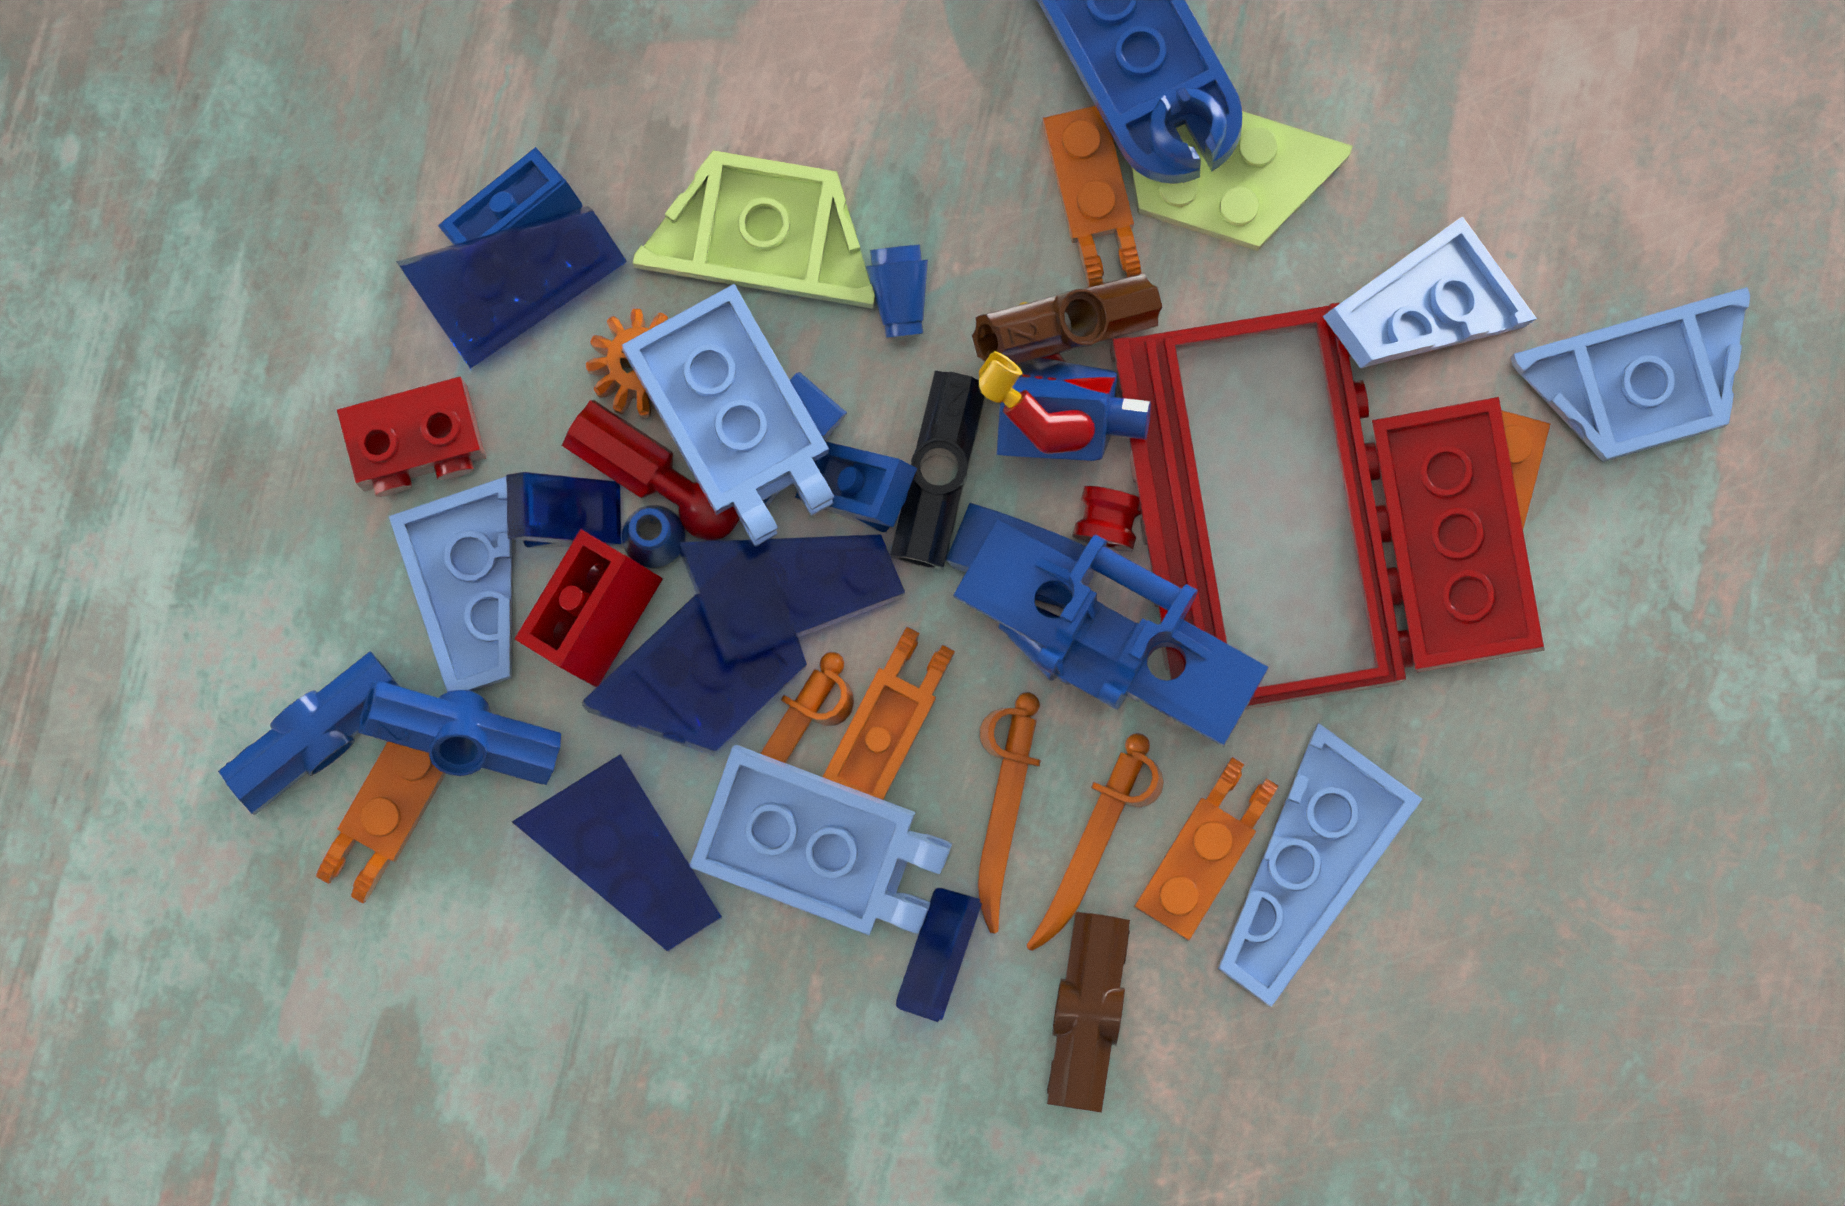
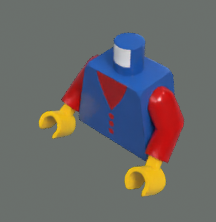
M994 351L979 369V388L981 393L989 400L1000 403L996 455L1085 461L1101 460L1111 436L1146 440L1150 422L1151 402L1116 397L1118 378L1116 372L1068 363L1061 354H1053L1015 364L1005 355Z

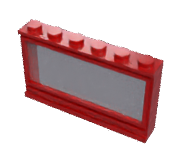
M1339 302L1332 303L1329 306L1133 338H1117L1112 340L1110 347L1112 362L1116 361L1121 390L1119 398L1151 402L1150 422L1146 440L1129 438L1131 448V473L1133 482L1137 483L1142 512L1140 520L1144 545L1148 547L1152 573L1181 589L1185 584H1188L1198 590L1194 602L1184 618L1186 622L1268 666V671L1245 710L1399 685L1406 680L1405 668L1414 666L1408 630L1398 631L1394 606L1402 605L1403 601L1399 573L1396 567H1386L1382 543L1391 542L1389 515L1385 504L1375 505L1371 481L1380 479L1377 449L1374 442L1364 443L1360 421L1362 418L1369 417L1366 387L1363 380L1353 381L1349 359L1351 355L1323 318L1325 314L1339 305ZM1154 603L1155 607H1158L1161 623L1168 610ZM1162 647L1165 669L1169 670L1170 680H1173L1183 673L1186 667L1185 658L1175 648Z

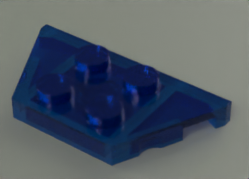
M766 541L756 547L751 542L594 689L583 700L582 707L588 713L715 756L799 676L807 665L798 636L794 634L788 617L790 612L783 591L779 589Z

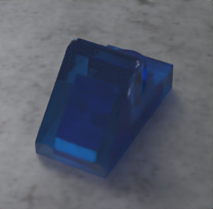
M529 472L506 475L508 539L523 540L524 546L527 548L570 547L578 532L582 529L609 546L621 545L620 484L616 481Z

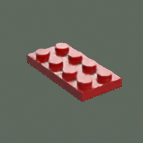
M1499 397L1372 420L1416 672L1420 673L1545 651Z

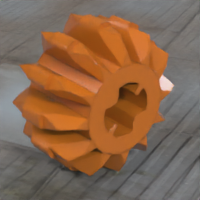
M633 309L630 315L632 328L624 330L620 320L612 316L607 320V324L615 338L611 341L603 336L594 335L590 341L591 346L597 352L607 357L593 358L587 361L586 369L592 375H606L594 386V391L599 398L608 397L618 390L613 402V409L616 413L623 414L634 398L637 399L639 416L641 418H649L651 414L650 398L634 370L628 374L624 371V368H631L632 366L622 351V344L668 320V317L663 313H658L650 327L646 328L642 310Z

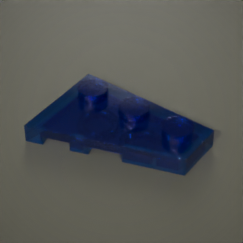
M585 206L396 262L471 369L625 264L627 260L595 212L589 206Z
M621 754L512 821L514 825L668 952L723 918L696 873L689 867L688 860Z

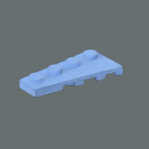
M1319 723L1316 724L1218 969L1267 1006L1272 1007L1422 801V798Z

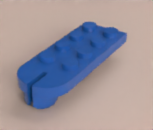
M1037 0L1121 153L1137 172L1151 180L1170 184L1185 183L1200 178L1201 159L1195 148L1183 142L1176 128L1184 124L1211 172L1229 159L1237 147L1241 135V101L1235 87L1185 0Z

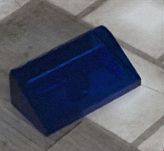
M936 888L933 891L929 909L918 934L896 999L897 1008L937 1023L939 1020H943L982 905L979 902L980 899L944 888Z

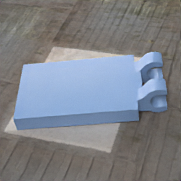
M735 284L622 344V351L715 514L718 515L733 506L755 547L778 535L776 531L778 527L763 503V500L794 484L811 516L834 503L832 501L834 495L814 462L827 455L829 448Z
M735 744L728 757L689 867L870 935L877 918L918 934L925 920L930 902L914 895L897 892L907 862L940 874L946 863L952 843L929 834L910 831L909 829L916 813L914 811Z

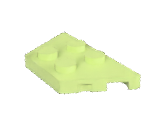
M1242 111V129L1237 147L1224 164L1211 172L1184 124L1176 128L1183 142L1187 143L1190 147H1194L1201 159L1200 178L1185 183H1162L1141 175L1132 167L1137 212L1258 251L1279 230V227L1302 207L1326 179L1348 160L1353 146Z
M712 150L695 173V179L684 193L678 195L666 211L664 220L646 244L639 247L633 259V266L637 269L731 285L735 284L737 286L874 309L875 294L869 281L859 241L851 221L837 171Z

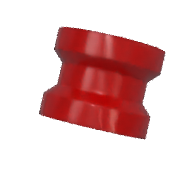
M1084 486L1081 501L1085 505L1083 519L1075 523L1072 537L1089 543L1096 534L1107 540L1106 547L1108 549L1133 551L1136 536L1132 531L1134 519L1142 514L1139 497L1110 488Z

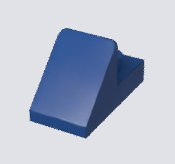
M825 441L829 448L828 454L814 462L834 495L832 499L834 503L823 510L879 532H887L889 527L894 528L900 510L906 501L907 492L917 468L898 458ZM797 492L795 498L802 501Z

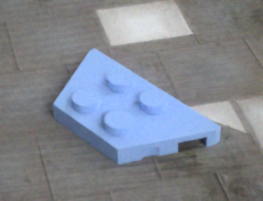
M1748 287L1518 352L1513 354L1510 359L1515 370L1602 462H1606L1721 429L1729 424L1734 397L1732 387L1735 372L1739 367L1742 349L1740 339L1745 310L1749 307L1750 293Z

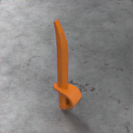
M829 652L821 657V671L813 670L795 701L783 695L781 701L789 705V708L760 754L786 763L812 720L825 726H832L845 721L851 714L854 705L853 692L849 684L838 676L844 669V660L839 653ZM837 683L841 690L838 704L827 713H817L834 684Z
M1030 692L1022 693L1017 697L1015 708H1000L992 711L984 718L980 726V740L983 747L989 754L1003 759L982 851L978 879L981 910L990 933L994 934L998 932L1002 886L1028 765L1040 767L1041 760L1029 757L1037 722L1036 719L1031 717L1040 708L1038 698ZM1012 715L1005 750H1003L996 743L994 729L1001 717Z
M1135 733L1127 738L1125 743L1127 754L1120 753L1106 786L1093 782L1091 788L1100 792L1101 795L1058 891L1042 922L1027 943L1029 950L1033 951L1052 939L1064 928L1078 909L1125 804L1134 807L1148 806L1155 802L1162 793L1163 775L1158 765L1145 756L1150 748V742L1145 735ZM1143 763H1145L1152 772L1151 784L1143 794L1131 797L1129 794Z

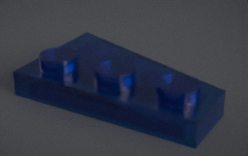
M881 534L769 539L756 547L751 540L680 542L678 547L725 665L902 599L905 594Z

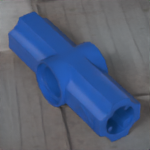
M371 651L318 693L316 690L310 691L290 704L270 723L271 730L256 742L247 746L232 761L227 762L218 771L230 790L251 814L256 815L306 774L312 776L329 766L354 744L355 739L353 737L358 734L360 716L367 692L373 680L399 686Z
M373 680L367 692L358 728V733L428 752L431 763L439 771L448 775H471L484 768L541 785H547L554 771L561 744L560 732L493 714L488 702L481 695L472 691H449L437 698L378 680Z

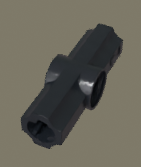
M934 371L916 449L911 458V465L916 467L917 470L907 492L906 501L900 511L890 552L891 558L925 568L944 570L985 401V396L979 388V380L972 376L955 372ZM944 455L950 458L958 470L955 478L945 485H933L927 482L922 476L920 469L929 457Z

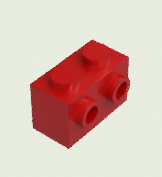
M461 376L337 409L355 482L363 491L374 489L376 497L389 496L409 490L413 487L412 478L434 472L436 473L437 480H447L469 474L474 471L472 462L486 459L469 390Z
M580 529L514 639L559 668L598 688L663 578Z

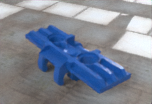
M998 519L961 580L953 597L1037 643V646L1042 650L1036 658V666L1063 679L1108 706L1118 710L1128 696L1137 702H1144L1224 747L1268 671V666L1184 620L1198 590L1188 584H1185L1181 589L1106 547L1107 540L1096 534L1091 538L1078 561H1075ZM1093 570L1168 610L1161 624L1157 625L1143 618L1140 623H1135L1097 601V593L1088 587L1093 578ZM1050 585L1062 586L1072 595L1071 601L1065 606L1059 618H1049L1042 615L1035 605L1038 593ZM1161 647L1175 648L1185 658L1186 667L1183 673L1173 680L1158 679L1148 668L1147 662L1150 655Z

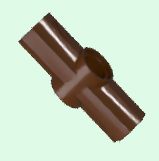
M1145 273L1084 289L1071 290L1041 300L975 317L976 327L975 332L972 334V339L977 357L981 358L984 362L992 352L996 351L1011 359L1015 364L1154 328L1158 326L1159 312L1163 307L1157 286L1152 285ZM1065 312L1071 322V331L1065 323Z
M1075 912L1065 979H1060L1054 1014L1052 1036H1056V1044L1047 1088V1104L1102 1113L1111 1046H1116L1123 1011L1125 988H1121L1120 985L1130 934V920Z

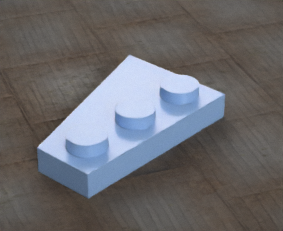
M1463 217L1323 316L1360 368L1524 328L1537 319Z
M508 475L389 516L447 692L455 690L473 692L512 678V478Z

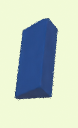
M535 147L442 221L438 227L484 283L488 284L580 212L583 205L568 182Z

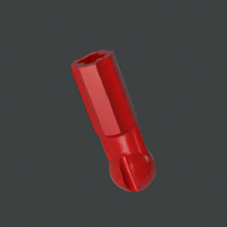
M590 400L568 429L561 446L638 497L646 498L652 494L659 493L679 506L680 520L684 528L692 536L703 540L721 539L728 536L737 525L740 518L733 506L716 515L698 482L691 481L673 469V452L597 401Z

